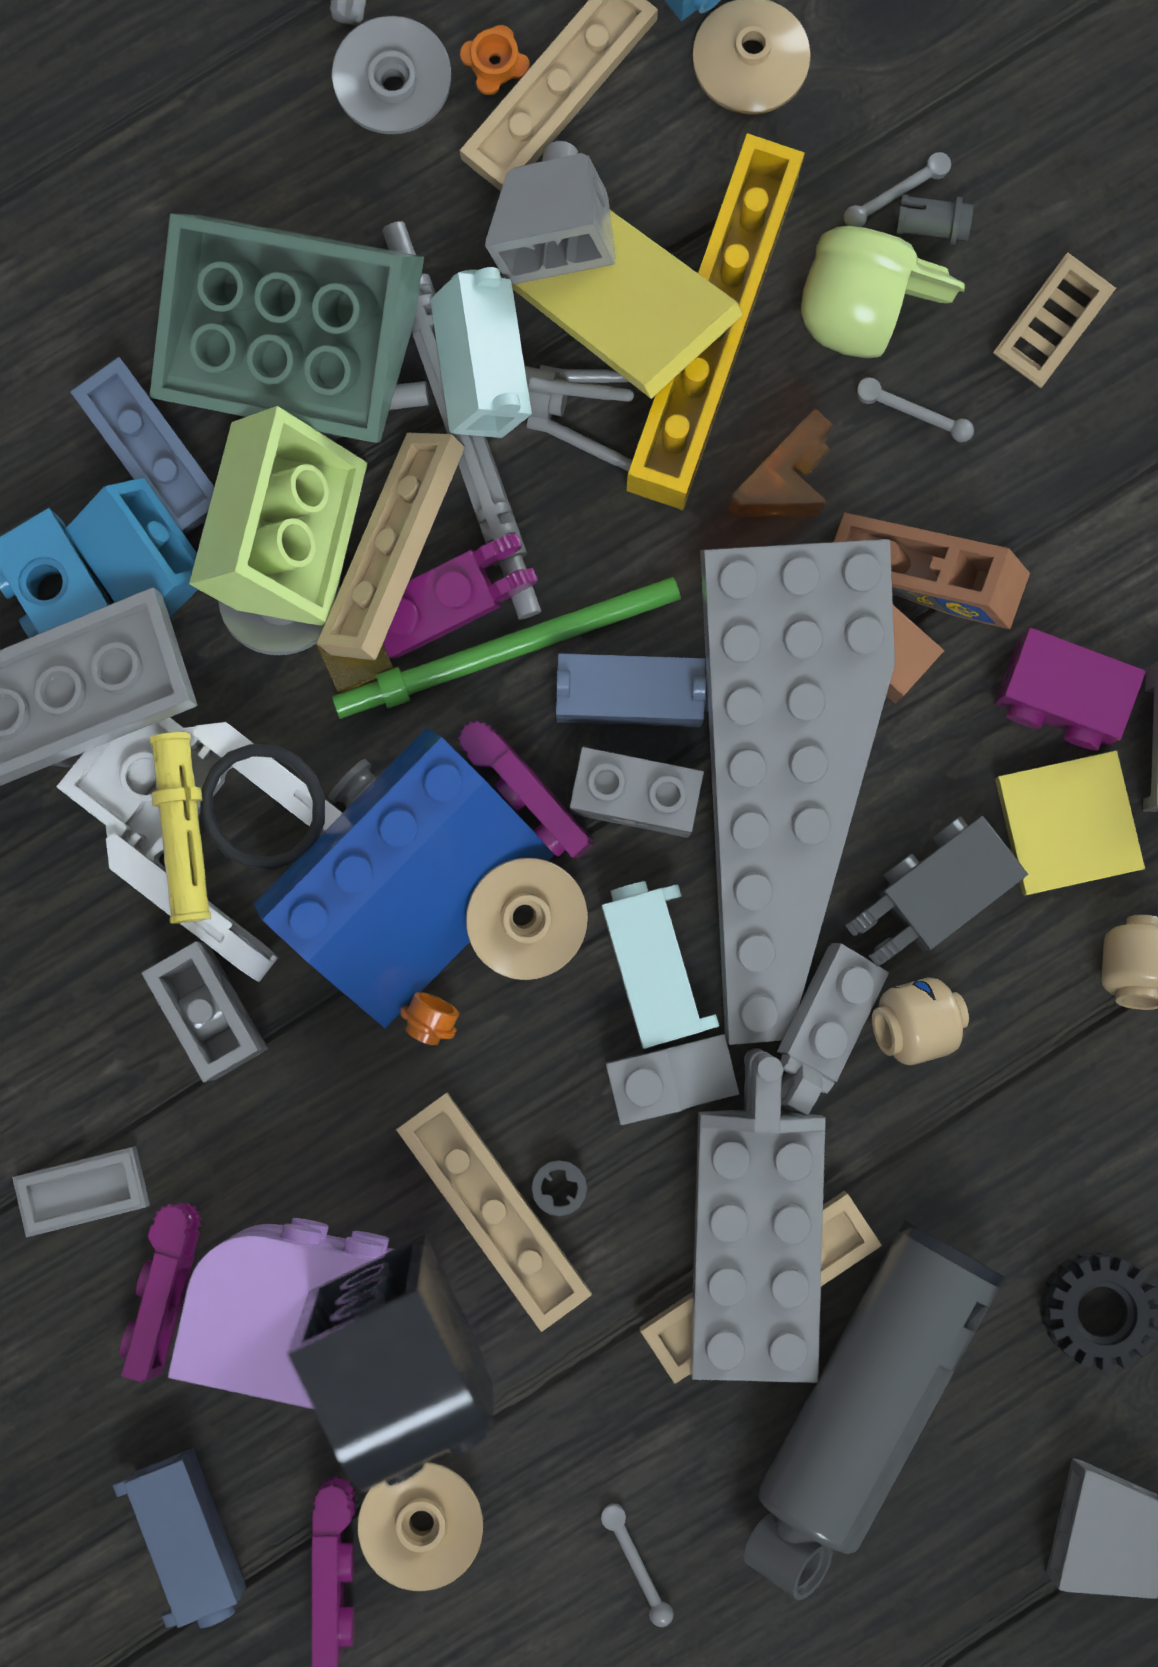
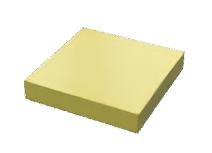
M1117 751L995 778L1012 854L1029 874L1019 882L1022 896L1145 869Z

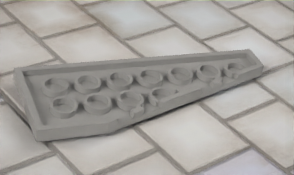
M890 539L700 550L724 1029L726 1041L729 1045L783 1040L800 1005L895 666Z

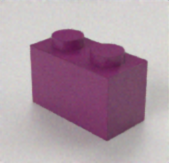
M1029 628L1017 640L994 704L1008 709L1006 717L1018 724L1041 729L1043 723L1066 731L1063 737L1066 741L1082 748L1099 750L1100 745L1107 747L1121 740L1146 671Z

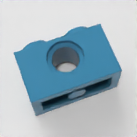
M47 508L0 537V590L7 599L16 595L25 610L26 615L21 617L19 622L28 638L113 604L97 576L83 560L80 551L66 533L65 529L67 527L65 523L50 508ZM61 574L63 585L59 594L50 600H40L38 587L41 581L48 575Z

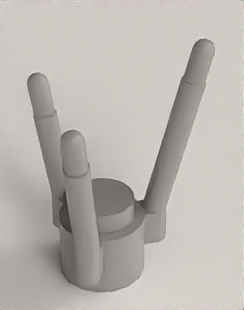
M541 365L539 369L525 366L532 411L527 420V429L547 432L629 472L633 460L551 420L552 415H563L568 396L631 401L634 394L629 389L586 384L629 381L617 371L609 369H560Z

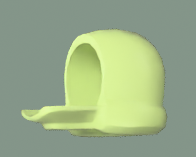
M836 227L822 234L817 244L815 260L810 268L803 289L801 314L805 327L822 346L843 355L875 358L880 357L884 353L890 341L901 310L904 294L940 303H951L959 291L964 292L965 284L950 276L946 267L917 258L912 245L899 237L863 227Z

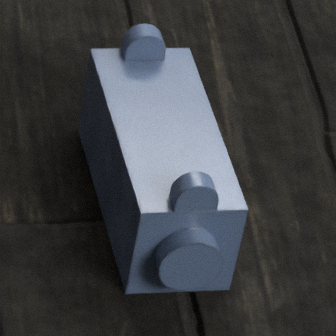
M558 654L557 722L701 727L704 720V712H708L707 675H705L706 658Z
M194 1448L139 1469L133 1475L113 1483L112 1486L117 1497L128 1494L171 1608L161 1615L165 1627L169 1628L177 1625L179 1628L197 1621L199 1628H206L232 1616L235 1613L233 1605L239 1602L247 1587Z

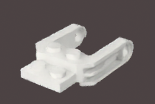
M166 718L85 751L57 785V788L106 825L109 869L170 916L166 868L159 862L160 856L164 853L159 807L152 806L151 793L157 791L150 737L162 733L189 732L191 735L190 746L195 787L202 789L210 768L227 752L253 744L227 722L183 728L172 718ZM250 757L234 763L229 768L238 770L310 826L312 822V798L307 785L273 758ZM228 770L221 775L213 797L225 783V776ZM326 800L325 824L320 835L342 814V812ZM200 802L197 803L198 815L200 814ZM209 901L211 919L180 923L234 966L258 982L261 981L279 958L265 944Z

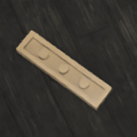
M588 0L460 149L461 160L501 191L506 174L515 167L533 164L543 154L544 148L556 139L657 21L658 9L647 0Z
M406 434L317 641V644L330 655L376 660L465 449L452 434Z
M448 1092L396 1129L541 1332L592 1295L588 1286Z
M845 1191L823 1204L821 1286L882 1246ZM693 1292L639 1327L642 1335L674 1384L690 1374Z

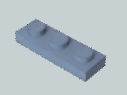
M120 357L70 391L133 479L145 478L185 536L206 521L214 491L213 484Z

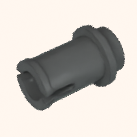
M902 194L897 234L909 233L950 238L949 245H956V240L968 241L974 204L962 203L963 197L960 196L956 197V202L908 197V195Z

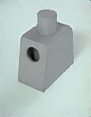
M555 141L548 144L544 148L542 162L515 167L506 174L486 237L485 246L503 277L511 279L512 285L615 264L616 256L606 189L590 157L578 153L576 147L568 142Z
M1072 1458L1046 1570V1575L1058 1590L1074 1593L1158 1598V1494L1082 1460Z

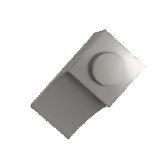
M725 1034L605 1062L620 1125L679 1112L703 1103L739 1095Z

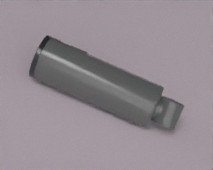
M904 1220L820 1374L818 1383L814 1385L759 1486V1500L770 1513L757 1524L750 1535L744 1552L746 1564L799 1601L811 1595L820 1585L830 1567L833 1550L843 1554H851L859 1549L1005 1276Z

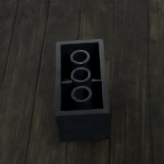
M426 1234L308 1292L287 1355L344 1470L358 1489L365 1492L385 1481L388 1486L402 1483L419 1473L425 1466L424 1462L447 1451L451 1455L465 1452L481 1443L487 1437L486 1432L494 1428L493 1385L487 1365L467 1318Z

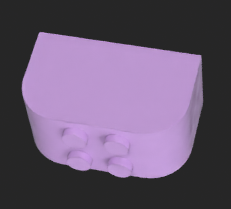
M292 1218L291 1224H261L236 1233L209 1251L198 1263L190 1278L168 1378L313 1409L287 1355L308 1292L394 1250L387 1248L389 1238L362 1231H353L352 1237H346V1239L327 1235L329 1225L301 1218Z

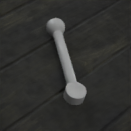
M942 152L932 154L925 168L865 205L850 206L844 213L845 224L847 226L862 227L869 215L902 196V194L907 193L929 178H944L951 168L950 158Z
M865 378L858 385L857 397L865 404L879 401L951 432V436L957 442H966L974 434V427L969 420L958 419L954 421L881 390L880 383L874 378Z
M608 1504L602 1511V1524L608 1530L614 1531L651 1606L649 1611L651 1622L657 1627L668 1626L673 1620V1609L669 1604L661 1601L624 1525L626 1520L625 1510L618 1504Z

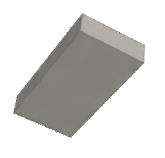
M136 1146L12 1177L26 1237L150 1206Z

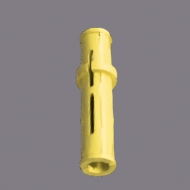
M189 732L162 733L150 737L157 791L151 793L152 806L159 807L171 924L211 919L197 803L203 801L202 790L200 787H195L190 746L191 735Z

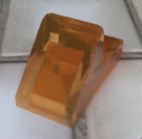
M814 409L731 496L728 510L736 517L820 515L826 505V500L802 479L796 471L799 469L805 476L808 475L827 455L830 448L824 442L827 440L833 424L817 409Z

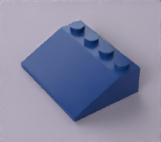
M427 727L327 828L315 844L301 855L253 905L261 919L302 958L381 1026L386 1028L400 1014L401 1007L408 1006L414 994L421 992L470 942L466 930V909L469 898L482 877L497 865L512 859L538 858L549 861L555 854L441 736Z

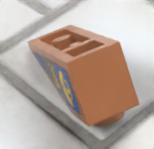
M844 512L834 542L890 539L893 595L955 617L1011 629L1030 572L1009 548Z

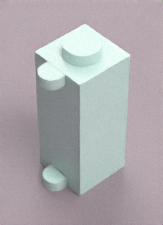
M487 267L480 270H466L455 274L430 299L450 434L503 438L532 414L511 279L501 278L498 268Z
M642 881L610 891L613 902L602 905V911L642 1048L718 1027L719 1023L716 1014L699 1018L666 905V901L681 897L678 884L648 892L646 881Z

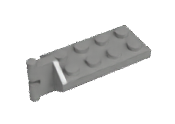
M154 587L0 650V786L198 706L163 595Z
M752 1048L744 1056V1110L698 1112L690 1375L692 1380L818 1383L825 1117L822 1115L808 1114V1116H804L803 1114L781 1112L783 1065L777 1058L764 1050Z

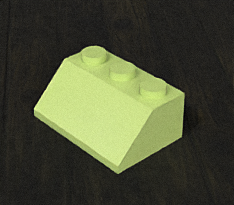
M279 406L232 422L189 585L237 611L319 626L325 625L334 604L367 462Z

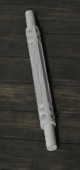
M394 222L382 229L389 250L416 255L404 222ZM422 274L412 335L447 434H450L430 301L435 295L430 276ZM452 434L465 447L458 465L485 543L488 544L502 536L517 533L523 545L521 550H518L515 555L493 565L501 567L504 578L516 570L526 569L522 557L527 555V551L487 438L485 436ZM533 586L511 597L519 620L535 616L541 612Z

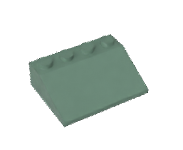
M170 214L149 398L244 417L279 406L316 431L379 443L416 317L424 257L201 215Z

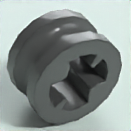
M363 759L340 779L330 792L328 798L333 803L343 802L347 809L379 776L371 774V763Z
M561 1160L549 1162L539 1169L533 1179V1198L539 1208L550 1215H569L579 1209L585 1200L587 1192L585 1177L580 1169L570 1162ZM563 1170L565 1171L567 1181L577 1182V1194L574 1199L569 1195L567 1196L570 1203L566 1206H553L552 1196L542 1195V1181L544 1178L552 1181L549 1175L552 1171Z

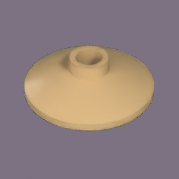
M733 0L720 6L704 20L697 32L693 46V68L701 88L718 105L741 114H762L773 111L789 102L802 87L810 64L809 41L801 23L786 8L769 0ZM746 41H757L762 44L764 49L760 53L750 54L744 50L742 44Z
M538 858L512 859L491 869L475 886L466 909L467 935L478 957L495 972L520 980L542 978L564 967L579 950L586 934L588 922L585 898L576 881L559 866ZM521 905H529L533 909V917L526 925H516L513 921V913Z
M424 1462L425 1466L419 1473L402 1483L388 1486L385 1481L371 1488L365 1496L358 1518V1538L362 1552L369 1565L380 1577L390 1584L412 1591L438 1589L459 1578L475 1559L483 1534L481 1506L470 1485L453 1470L430 1462ZM417 1511H426L433 1517L434 1525L427 1531H419L413 1527L411 1516Z

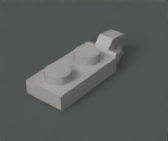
M831 943L828 946L777 1051L782 1054L780 1062L783 1065V1070L786 1071L781 1081V1107L791 1113L808 1116L820 1093L828 1094L834 1085V1081L837 1082L889 974L886 970L879 966L877 967L874 963L841 943Z

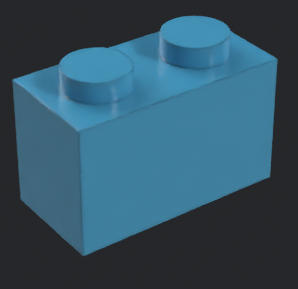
M145 478L104 486L65 529L70 539L80 551L81 557L91 567L114 600V603L154 587L163 595L169 617H171L198 590L189 585L197 552Z

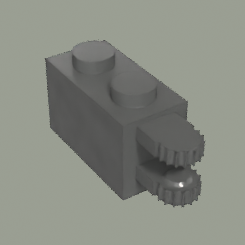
M959 816L931 838L938 847L930 854L918 861L914 854L911 853L883 875L890 884L878 893L880 898L845 925L851 934L855 936L858 933H864L878 922L881 916L890 910L903 926V929L893 937H888L874 948V952L869 955L877 967L885 963L912 941L916 943L921 951L933 949L1029 875L983 816L971 821L969 824H966L963 818Z

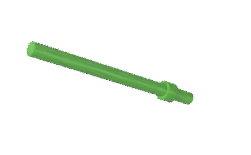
M674 577L403 672H400L399 667L376 674L377 681L332 696L340 719L385 703L389 709L411 701L410 694L681 600L680 592Z

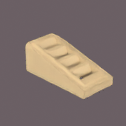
M1067 253L997 346L993 354L1039 388H1042L1115 291L1116 287L1074 256ZM1063 279L1091 299L1085 308L1057 288ZM1049 298L1077 318L1071 327L1043 308V305ZM1034 317L1063 337L1057 346H1054L1028 327ZM1020 336L1048 356L1042 367L1014 347Z

